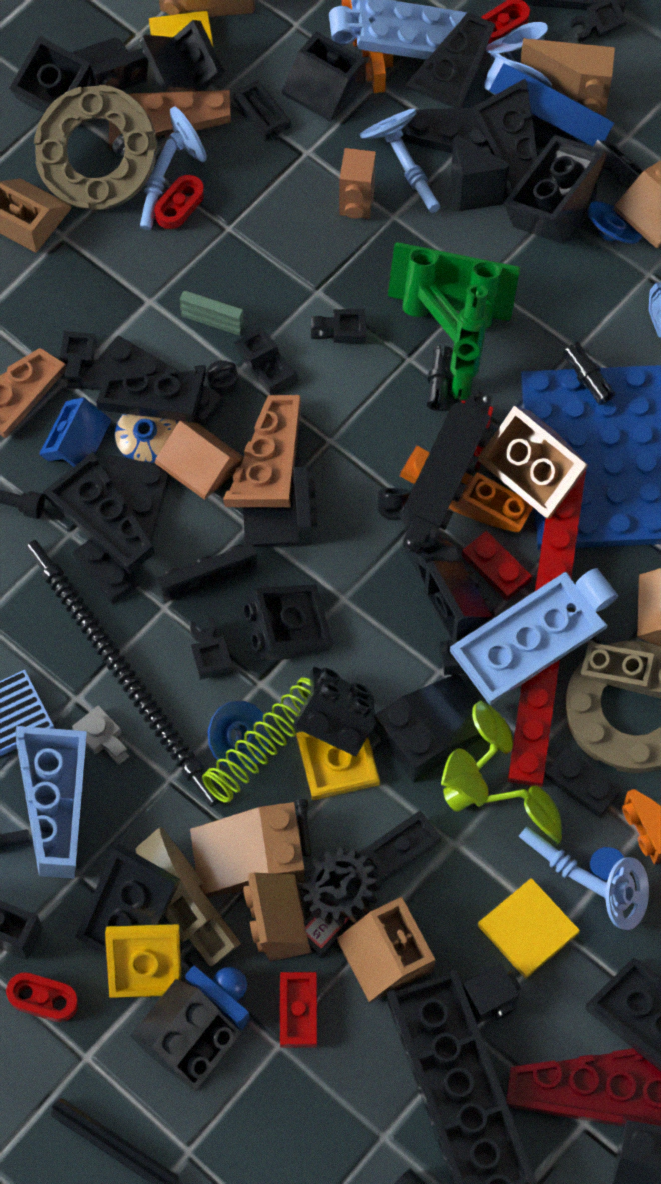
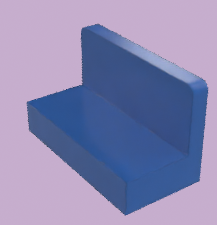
M85 397L66 401L39 455L48 462L64 459L74 467L92 452L96 453L111 423V419L98 410Z

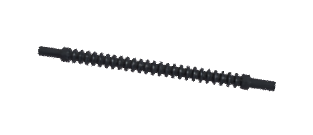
M37 540L28 543L26 548L42 569L41 575L47 584H51V590L56 591L55 595L61 598L60 602L62 605H66V611L72 612L71 618L77 619L76 625L81 627L83 634H87L86 639L92 641V648H98L96 653L102 656L103 663H108L107 669L113 670L112 676L115 678L119 677L117 683L124 685V692H129L128 698L134 700V707H140L139 714H145L144 721L151 722L149 728L151 730L156 729L155 736L161 737V745H167L165 748L166 752H172L171 759L178 760L176 766L182 768L181 773L185 779L194 783L210 807L218 804L220 800L214 797L203 783V765L199 760H194V753H188V745H182L184 739L182 737L177 738L178 730H172L173 723L166 722L168 717L167 715H161L162 708L156 707L157 701L150 700L152 694L145 692V685H140L141 679L135 677V670H129L131 667L130 663H124L125 656L119 655L120 649L114 648V641H108L110 638L109 634L103 633L104 627L98 626L99 620L93 619L94 613L88 612L89 606L83 604L84 599L78 597L79 592L73 590L74 585L67 583L69 579L67 576H63L64 571L60 565L51 561Z

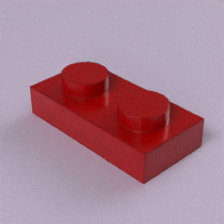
M485 531L462 550L461 556L506 601L531 582L532 575L488 531Z
M280 972V1048H317L316 972Z

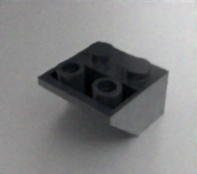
M316 31L299 50L282 88V94L332 122L366 82V59Z
M175 979L130 1037L155 1061L190 1088L197 1091L240 1036L241 1032L198 988Z

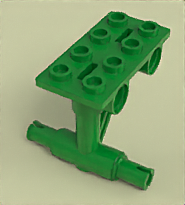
M397 242L393 250L388 296L402 299V308L410 316L423 317L430 312L454 341L450 370L454 377L450 394L454 399H457L459 390L462 389L460 400H467L471 395L472 380L479 372L486 329L492 325L493 318L505 321L511 320L520 267Z

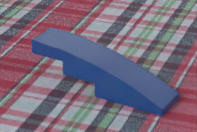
M505 63L502 64L489 89L490 92L497 94L526 78L532 115L592 147L597 140L606 141L615 124L614 122Z

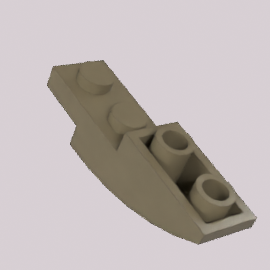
M588 643L581 671L582 677L628 691L661 698V658H658L654 653Z
M159 827L135 848L136 854L181 879L165 917L170 925L179 924L182 942L190 939L210 968L218 964L241 944L199 887L204 882L163 827Z

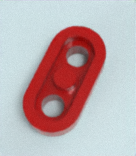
M507 0L481 17L496 24L488 44L504 37L515 28L528 24L530 8L527 3L522 0Z
M183 175L177 178L158 200L154 210L156 221L161 227L166 229L180 227L202 202L204 187L198 177ZM187 193L193 194L192 196H185Z
M25 972L12 977L6 987V995L13 1008L50 1021H68L75 1015L78 1009L77 995L73 988L65 983ZM24 989L33 991L28 999H21L20 993ZM59 999H64L67 1001L65 1008L61 1010L55 1009V1002Z

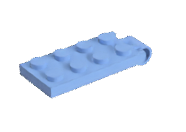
M351 0L352 9L346 6L333 8L329 12L332 40L342 46L349 45L357 39V46L360 50L427 60L467 12L394 0Z
M598 568L585 573L576 584L573 583L568 573L564 572L452 645L450 652L488 704L491 705L605 630L608 625L596 612L612 604L617 599L618 594ZM567 608H574L575 612H568Z

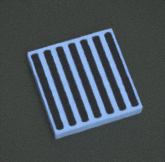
M25 670L0 681V756L17 749L16 726L54 729Z

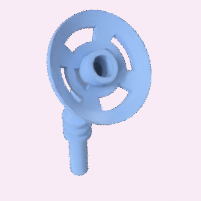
M175 106L170 109V119L174 133L169 135L170 139L166 141L145 184L144 193L146 194L140 222V228L145 230L152 229L155 216L154 208L158 202V197H161L163 194L161 190L164 189L163 184L166 180L163 176L176 149L178 151L185 149L200 162L207 160L205 149L196 131L185 115Z
M409 109L393 115L361 132V138L376 139L384 137L387 143L390 142L405 170L404 176L412 189L418 191L431 213L437 212L440 209V204L427 184L428 178L421 167L415 164L401 139V136H403L401 129L413 119L417 113L416 109Z
M526 826L519 837L550 862L549 866L551 868L556 866L555 871L557 873L562 871V877L566 878L568 876L606 899L608 915L617 928L630 930L641 922L648 905L649 882L645 868L640 861L630 857L620 859L612 868L606 883L577 866L578 861L575 859L571 861V856L569 854L565 856L563 849L558 851L530 827ZM620 869L619 875L615 876L617 871ZM631 871H632V873H633V875H634V878H635V881H636V891H635V883H634V880H633L632 876L629 874ZM633 903L632 912L627 918H624L623 911Z

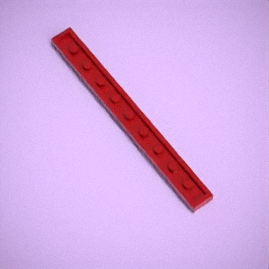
M586 470L550 519L545 517L535 591L564 572L568 573L570 577L572 576ZM560 659L521 685L507 782L538 787L543 785Z

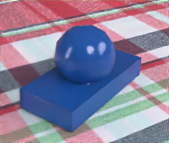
M193 965L185 974L187 984L198 988L238 1030H242L250 1021L249 1012L237 1002L247 990V980L244 974L234 967H226L216 972L211 980Z

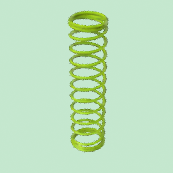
M300 678L297 681V685L290 688V694L281 697V704H274L272 706V713H265L263 715V722H256L254 724V731H247L244 734V740H238L235 743V750H227L226 759H218L216 768H209L202 775L205 787L214 797L222 802H230L233 799L232 790L240 792L238 783L226 772L220 770V762H227L231 771L241 781L245 783L250 782L247 773L236 763L229 760L228 755L230 752L236 753L242 764L249 771L255 774L259 773L256 763L246 754L238 751L239 743H245L249 752L260 763L268 764L266 755L257 746L247 741L248 734H255L260 745L272 755L278 754L275 745L264 735L256 731L258 725H264L267 733L276 743L282 746L287 745L286 739L280 731L266 723L265 718L268 715L273 716L275 722L284 733L291 737L296 736L293 726L283 717L275 714L274 710L277 706H281L289 720L294 723L295 720L286 709L298 716V713L291 707L284 705L283 702L286 697H290L300 712L301 708L295 700L303 705L305 702L292 693L295 688H298L299 693L307 700L310 690L303 687L302 682L310 686L309 678ZM278 719H280L281 721H283V722L291 729V731L293 732V734H291L290 732H288V731L280 724V722L278 721ZM269 728H271L273 731H275V732L281 737V739L283 740L284 743H282L281 741H279V740L271 733V731L269 730ZM259 737L264 739L275 752L266 747ZM251 747H253L255 750H257V751L263 756V758L265 759V761H263L262 759H260V758L254 753V751L251 749ZM241 756H243L245 759H247V760L254 766V768L256 769V771H255L254 769H252V768L243 760V758H242ZM233 766L236 767V768L245 776V778H246L247 780H245L244 778H242V777L236 772V770L233 768ZM224 776H226L236 786V788H234L230 783H228ZM211 778L223 788L228 797L216 789Z

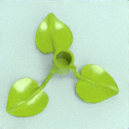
M480 700L473 706V721L480 735L490 743V749L477 763L468 752L461 748L454 750L450 754L441 781V785L446 786L443 790L446 802L454 811L459 812L473 803L480 807L489 802L521 797L525 799V810L533 822L558 845L562 839L560 814L552 798L543 789L534 785L529 788V792L523 789L488 796L487 784L479 770L498 751V748L505 754L511 752L513 736L509 725L502 715L492 706Z

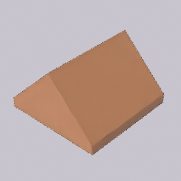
M179 421L156 457L155 464L205 500L234 475L236 468L240 467L244 457L200 424Z

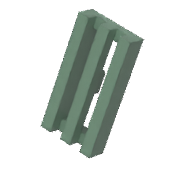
M183 291L179 299L180 303H182L180 306L182 317L240 336L244 328L242 309L192 292Z

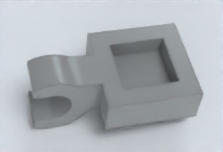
M99 705L72 726L73 730L87 731L86 746L94 755L104 749L117 765H120L129 757L125 752L127 748L117 738L122 734L120 728Z

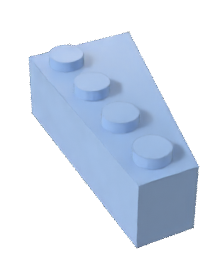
M16 726V743L39 876L75 879L87 731Z

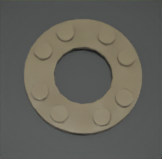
M106 85L78 87L61 95L43 114L34 139L37 161L35 163L45 185L64 202L84 210L111 209L133 198L148 181L157 156L156 133L147 112L127 93ZM94 118L107 119L116 124L123 134L125 144L124 158L119 167L111 174L101 178H87L77 173L70 164L67 154L68 140L74 129L83 122Z
M621 641L608 644V646L654 653L658 658H661V647L651 643ZM583 660L572 674L565 696L566 721L577 744L595 761L600 760L616 767L617 771L647 773L660 770L661 726L649 734L637 736L621 733L612 727L604 717L600 703L602 693L608 685L582 677Z

